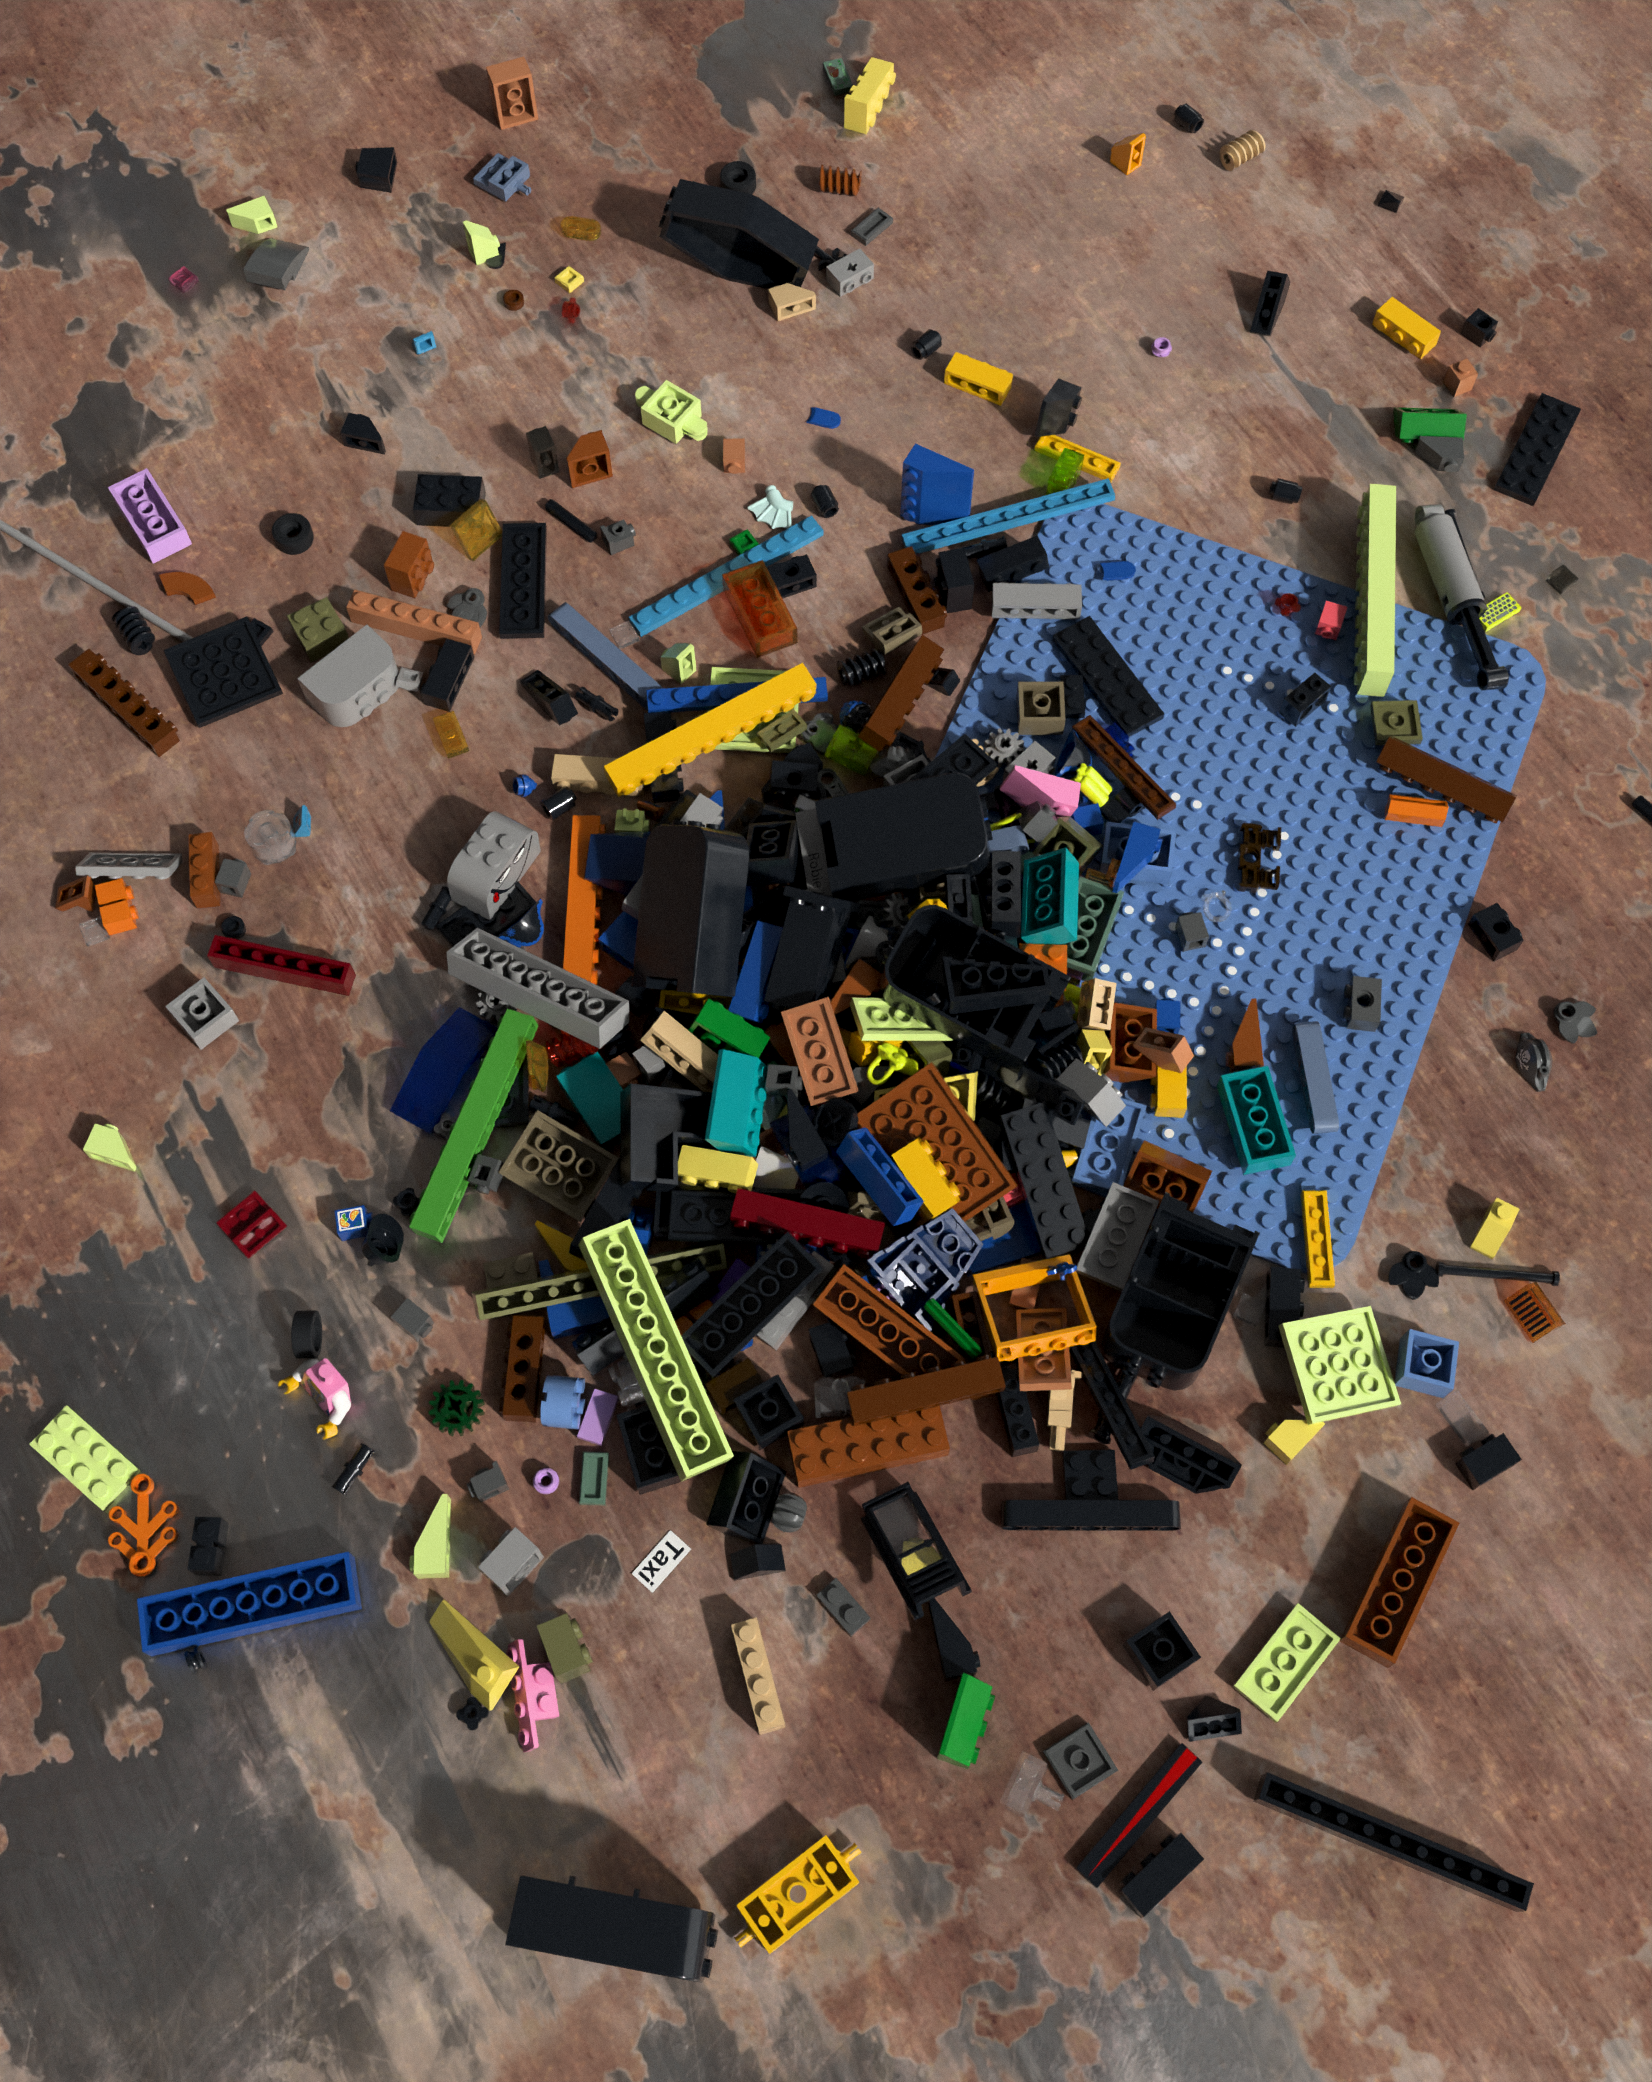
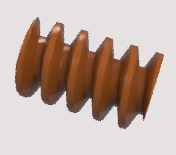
M821 164L819 174L821 191L825 192L828 187L829 192L833 193L836 187L837 194H841L844 188L845 195H849L852 189L853 196H857L861 186L862 170L859 175H856L855 169L852 170L851 174H848L847 168L844 169L843 173H840L839 167L836 168L835 172H832V167L829 165L827 171H825L824 165Z

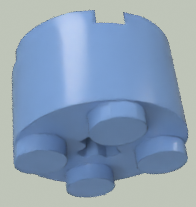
M547 1375L543 1386V1392L546 1393L544 1401H541V1424L543 1426L579 1429L580 1414H584L585 1399H581V1393H584L585 1378Z

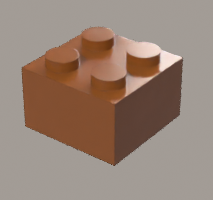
M402 531L384 563L391 591L416 598L418 592L423 590L428 574H431L434 569L431 550L426 538Z

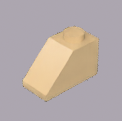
M789 283L768 289L769 305L777 321L816 309V294L813 291Z

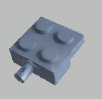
M497 153L473 178L475 185L505 202L516 191H520L527 196L531 193V187L523 184L530 177L529 165L514 156L508 159Z

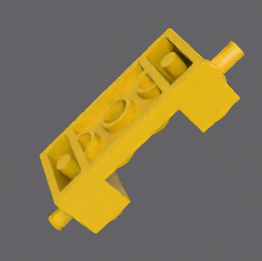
M825 1835L736 1906L744 1916L748 1927L734 1937L736 1942L746 1936V1938L738 1943L739 1946L742 1948V1946L755 1937L763 1944L767 1952L771 1954L815 1917L857 1886L859 1881L851 1871L848 1863L861 1854L859 1848L852 1854H849L857 1848V1845L853 1843V1845L841 1853ZM797 1885L802 1886L806 1890V1897L800 1903H796L790 1898V1890Z

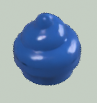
M520 774L518 777L513 778V791L515 795L526 797L532 793V790L536 789L537 783L526 774Z

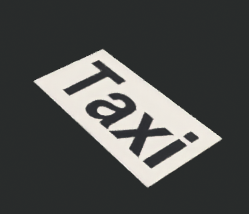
M670 1530L632 1572V1575L653 1593L688 1554L691 1548Z

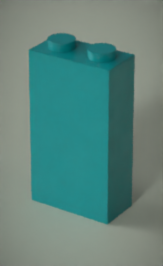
M598 1052L593 1055L588 1054L573 1067L568 1066L561 1070L556 1077L560 1088L579 1114L597 1144L608 1151L620 1143V1092L623 1089Z

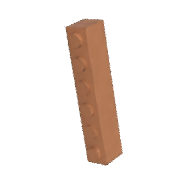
M355 589L346 607L350 620L353 623L364 626L368 625L371 628L438 646H443L447 638L471 645L474 655L482 639L479 622Z

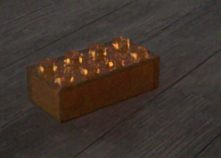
M763 560L722 574L723 590L757 658L798 643L797 627Z

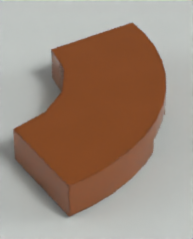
M168 572L159 575L167 596L184 595L190 598L195 605L216 598L210 585L194 574Z

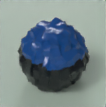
M862 701L844 703L839 713L842 729L850 735L858 736V730L864 727L873 712L870 705Z

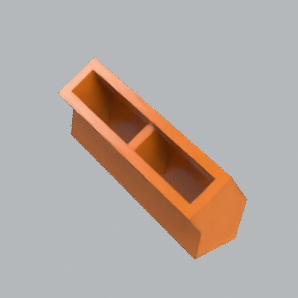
M1389 794L1384 820L1442 827L1446 820L1449 806L1447 801Z

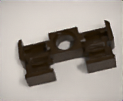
M1243 823L1241 825L1240 831H1243V844H1240L1238 851V870H1241V883L1237 886L1238 891L1245 892L1246 889H1250V893H1256L1259 886L1262 889H1278L1280 866H1276L1270 872L1264 871V868L1259 869L1261 867V849L1264 850L1265 847H1269L1273 851H1279L1281 846V827H1278L1277 831H1261L1262 826L1260 824ZM1250 853L1255 856L1256 860L1254 862H1247L1243 855ZM1273 874H1274V883H1272V875H1273Z

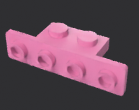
M516 1639L508 1644L506 1655L520 1666L510 1681V1685L515 1694L514 1712L519 1721L518 1740L523 1752H530L539 1746L535 1721L559 1717L550 1662L527 1665L523 1639Z

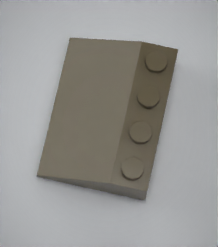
M537 1110L498 1173L582 1222L619 1158Z

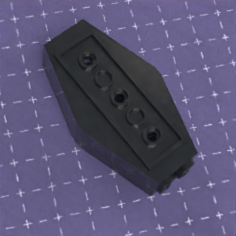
M683 179L679 180L677 187H672L669 195L670 199L666 202L663 210L665 215H662L658 226L662 228L659 237L725 280L764 289H770L786 283L798 287L802 286L819 241L808 230L799 226L759 197L749 193Z

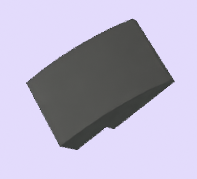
M273 238L264 241L254 251L243 269L246 280L286 290L289 281H295L309 252V247Z

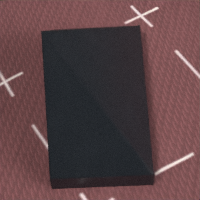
M1205 1696L1187 1716L1189 1742L1242 1734L1240 1709Z

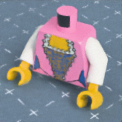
M327 1358L321 1361L308 1359L292 1375L279 1381L278 1386L286 1384L288 1390L284 1394H288L299 1387V1382H301L304 1389L329 1417V1422L318 1425L316 1429L317 1433L325 1431L324 1440L337 1434L336 1425L341 1423L351 1407L349 1387L346 1380Z

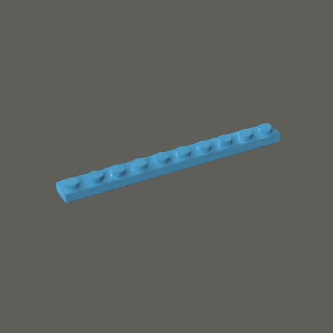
M1108 478L902 534V541L905 548L912 546L915 554H920L1115 500V493Z
M811 515L629 616V622L639 636L642 637L822 537L824 530Z

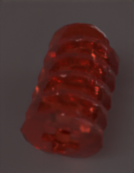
M564 1033L561 1034V1042L557 1037L552 1038L553 1045L548 1041L545 1042L547 1055L550 1061L558 1068L563 1066L564 1063L569 1064L572 1060H579L581 1056L587 1057L590 1053L595 1054L598 1052V1048L569 1034L570 1038L568 1039Z

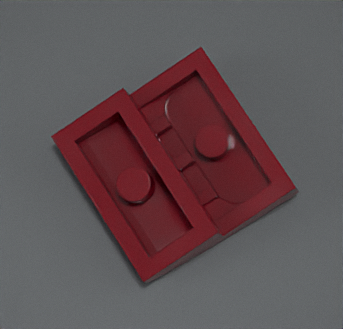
M256 1191L252 1192L216 1222L248 1259L287 1227Z

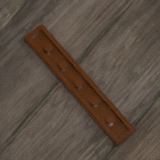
M1091 715L1072 726V730L1076 731L1080 740L1157 820L1176 808V803Z

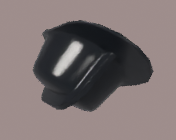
M378 1214L370 1222L367 1236L361 1246L364 1256L368 1259L367 1265L370 1267L375 1264L394 1263L400 1257L404 1233L398 1221L390 1215Z

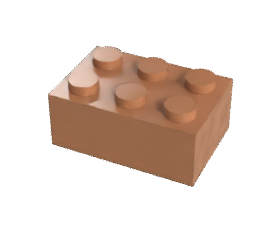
M525 57L487 66L486 71L493 111L500 129L503 130L539 120L532 74Z

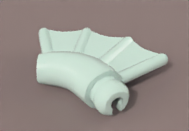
M774 485L766 487V497L747 507L748 510L756 515L758 522L769 524L771 529L778 527L788 529L792 527L791 512L793 510V501L784 499Z

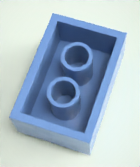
M1114 822L1106 823L1099 869L1100 876L1116 878L1132 825ZM1161 829L1159 838L1163 839L1159 853L1154 852L1152 860L1131 880L1169 884L1173 868L1176 831Z

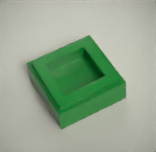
M748 529L729 539V544L738 555L759 545Z

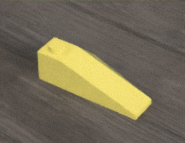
M442 1600L429 1623L470 1693L491 1711L520 1666L446 1600Z

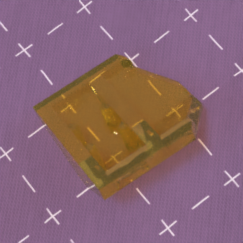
M527 1040L528 1071L531 1076L532 1089L544 1092L548 1081L547 1048Z

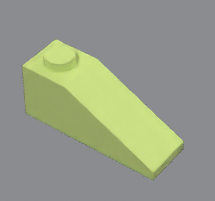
M448 1494L441 1495L414 1547V1555L410 1556V1571H414L413 1574L418 1579L449 1578L451 1498Z

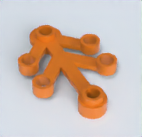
M138 1474L131 1481V1489L137 1494V1524L127 1516L125 1509L120 1506H114L109 1511L110 1520L119 1523L137 1539V1551L126 1543V1537L120 1532L112 1533L108 1538V1543L114 1549L120 1550L129 1559V1569L132 1574L137 1577H146L155 1569V1557L167 1544L176 1542L179 1534L173 1527H165L161 1531V1537L149 1549L148 1539L168 1518H173L178 1514L179 1507L173 1501H166L162 1504L161 1510L149 1522V1494L154 1489V1481L146 1474ZM147 1482V1489L140 1490L141 1484ZM169 1505H173V1511L167 1514L166 1508ZM121 1510L120 1518L114 1519V1513ZM173 1531V1537L167 1540V1532ZM120 1536L121 1542L118 1545H114V1539ZM142 1560H147L146 1567L140 1569L139 1563Z

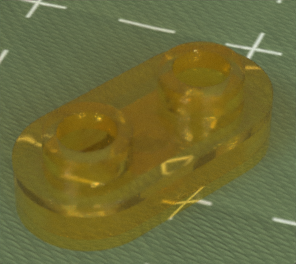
M568 216L561 221V231L568 238L594 241L601 236V225L594 219Z

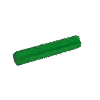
M931 1298L925 1303V1310L971 1359L975 1360L982 1354V1348L935 1299Z

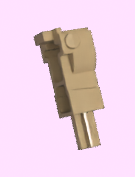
M1071 1370L1072 1389L1048 1390L1046 1427H1051L1049 1450L1064 1451L1066 1429L1071 1427L1075 1379H1081L1082 1372Z

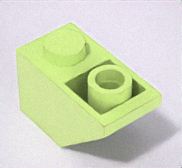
M265 196L226 209L230 223L234 228L256 234L277 228L274 214Z

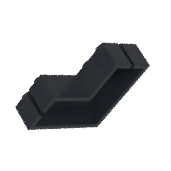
M630 1084L620 1092V1188L642 1190L646 1187L648 1191L668 1192L678 1185V1146L715 1148L705 1140L712 1097L711 1092Z

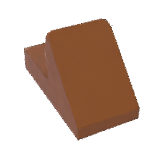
M86 875L59 887L55 909L64 912L79 906L93 912L96 890L91 877Z

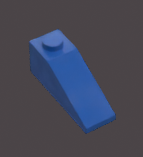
M1133 822L1114 883L1113 893H1118L1152 860L1154 852L1159 853L1163 839L1159 838L1161 829Z

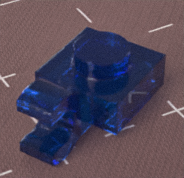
M1116 723L1104 729L1131 757H1134L1131 752L1135 748L1129 743V736Z

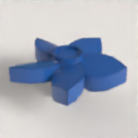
M1063 1262L1056 1266H1049L1047 1274L1059 1273L1060 1280H1065L1064 1275L1076 1271L1077 1265Z

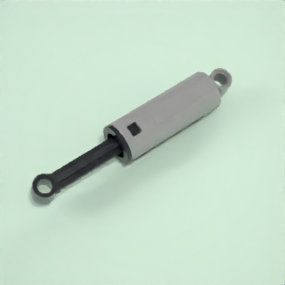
M1441 504L1418 506L1414 514L1415 524L1417 525L1415 536L1449 623L1452 625H1462L1479 667L1477 673L1478 687L1481 690L1504 689L1509 681L1508 671L1504 666L1499 667V664L1496 663L1479 618L1486 612L1487 605L1451 516L1445 514Z

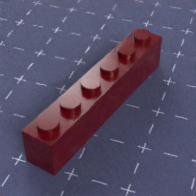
M214 935L207 954L214 968L346 996L350 995L356 977L351 963Z
M740 1188L737 1189L730 1216V1223L741 1230L752 1228L759 1230V1233L766 1236H773V1234L784 1236L790 1231L797 1239L807 1241L810 1246L821 1248L824 1245L832 1247V1250L838 1253H847L849 1251L857 1253L858 1257L864 1259L879 1252L885 1226L884 1222Z

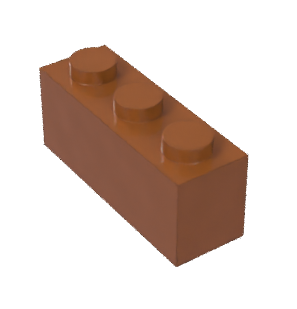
M212 832L189 834L190 897L197 909L220 906V892L215 884L219 872V844Z

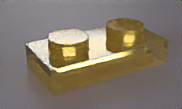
M454 711L433 718L448 759L469 752L467 742Z

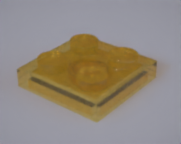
M483 499L477 501L450 525L466 556L472 561L477 559L502 537V530L488 503Z

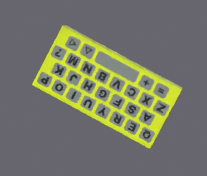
M1506 592L1486 604L1487 610L1479 619L1483 630L1487 632L1520 612L1521 606Z

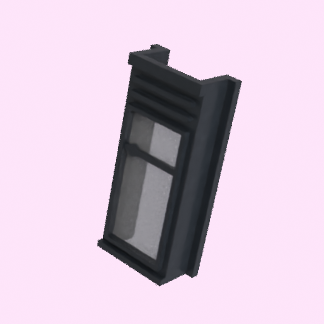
M909 1482L862 1504L865 1516L860 1518L914 1620L924 1616L921 1604L955 1587L958 1588L962 1597L972 1592L917 1492H913Z

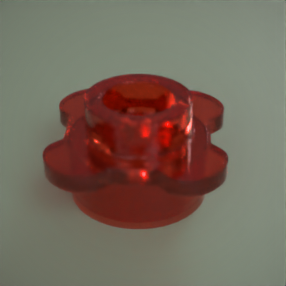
M571 297L570 301H565L562 306V315L564 318L569 319L570 323H575V318L580 315V306L576 303L574 297Z
M1286 593L1281 598L1275 600V605L1280 608L1282 616H1288L1292 612H1299L1301 609V605L1298 604V598L1294 594Z

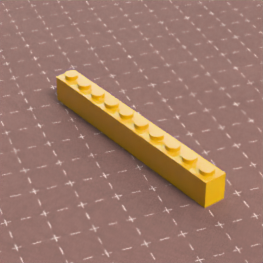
M801 663L604 765L605 776L618 797L623 794L629 795L637 787L652 783L656 777L673 772L677 766L683 763L688 764L692 762L696 756L713 751L717 745L723 742L728 743L732 741L736 735L742 732H750L757 724L771 721L778 713L790 711L799 702L811 700L816 694L817 684L805 665Z

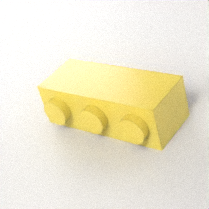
M682 1145L678 1159V1177L682 1180V1183L691 1186L701 1183L713 1190H719V1187L728 1188V1191L736 1193L738 1188L752 1191L758 1163L753 1157Z

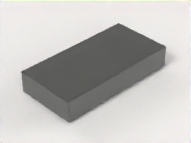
M878 207L851 230V236L867 246L893 224V217Z

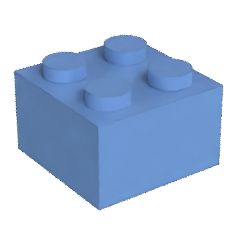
M1409 1329L1399 1341L1394 1380L1395 1386L1439 1398L1447 1396L1454 1389L1459 1342Z

